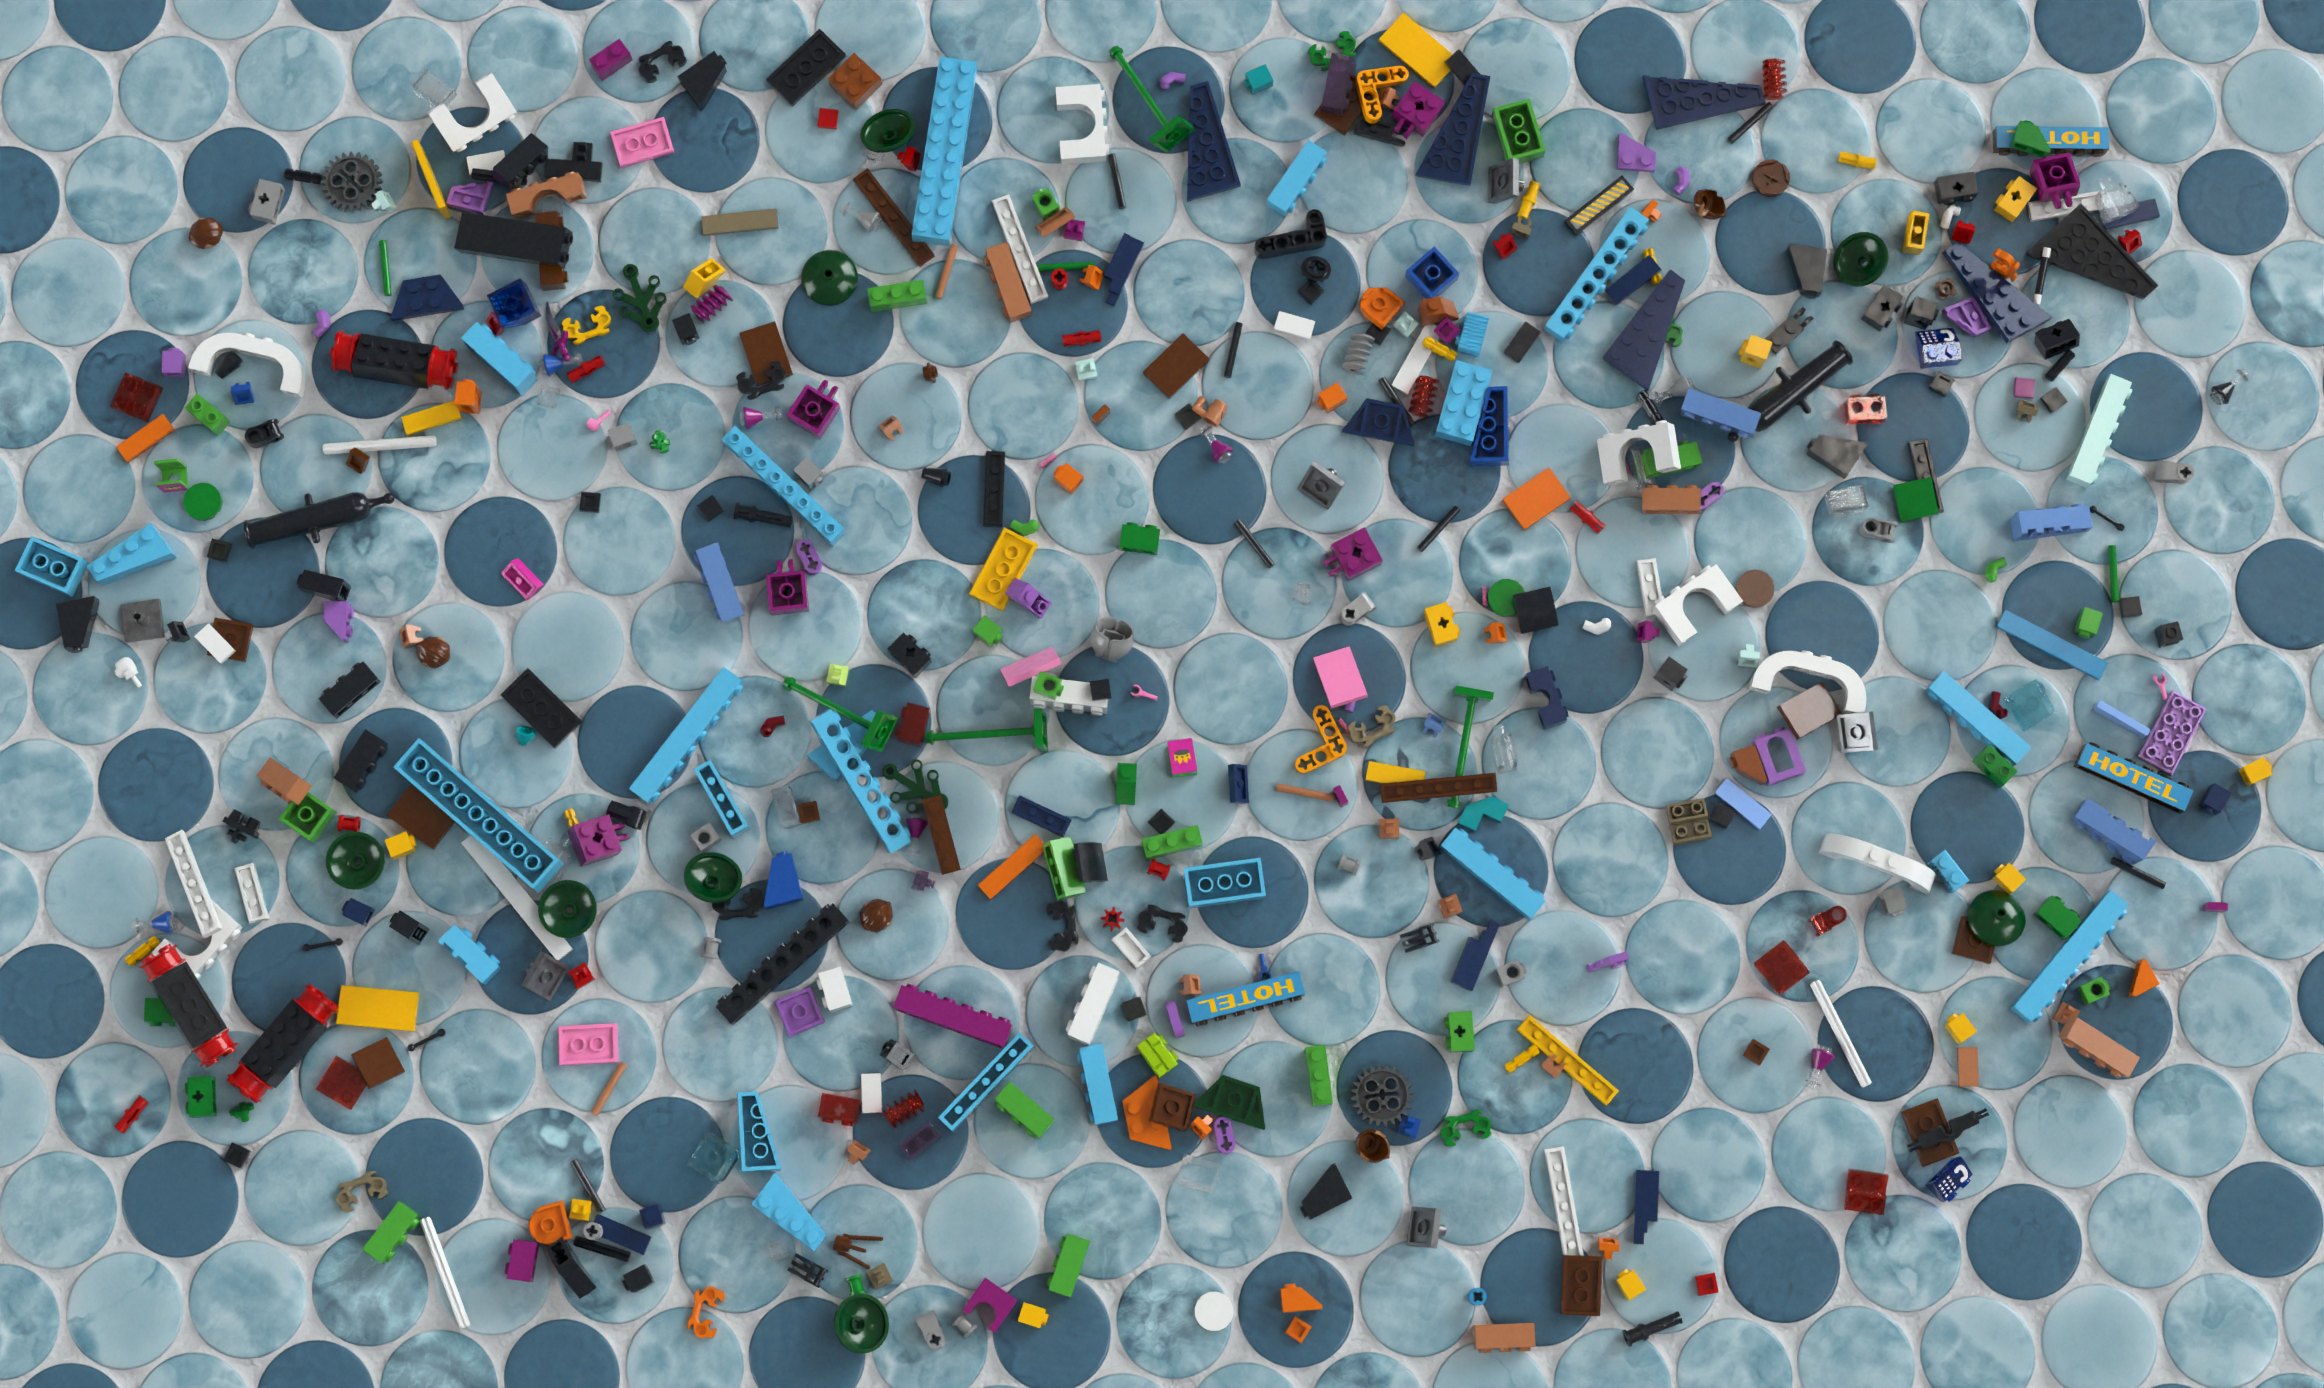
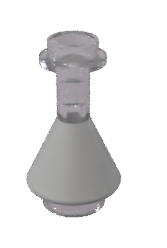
M844 202L840 209L842 216L849 214L857 218L869 233L872 231L877 232L881 226L883 218L879 217V212H860L851 208L850 202Z
M1681 376L1669 390L1660 394L1655 391L1651 395L1655 405L1659 404L1661 406L1663 400L1672 396L1686 397L1689 388L1695 390L1694 384L1690 377L1685 378Z

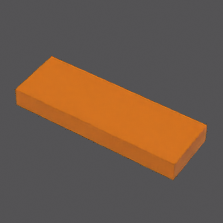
M162 414L120 443L116 448L126 462L129 463L175 429L166 416Z

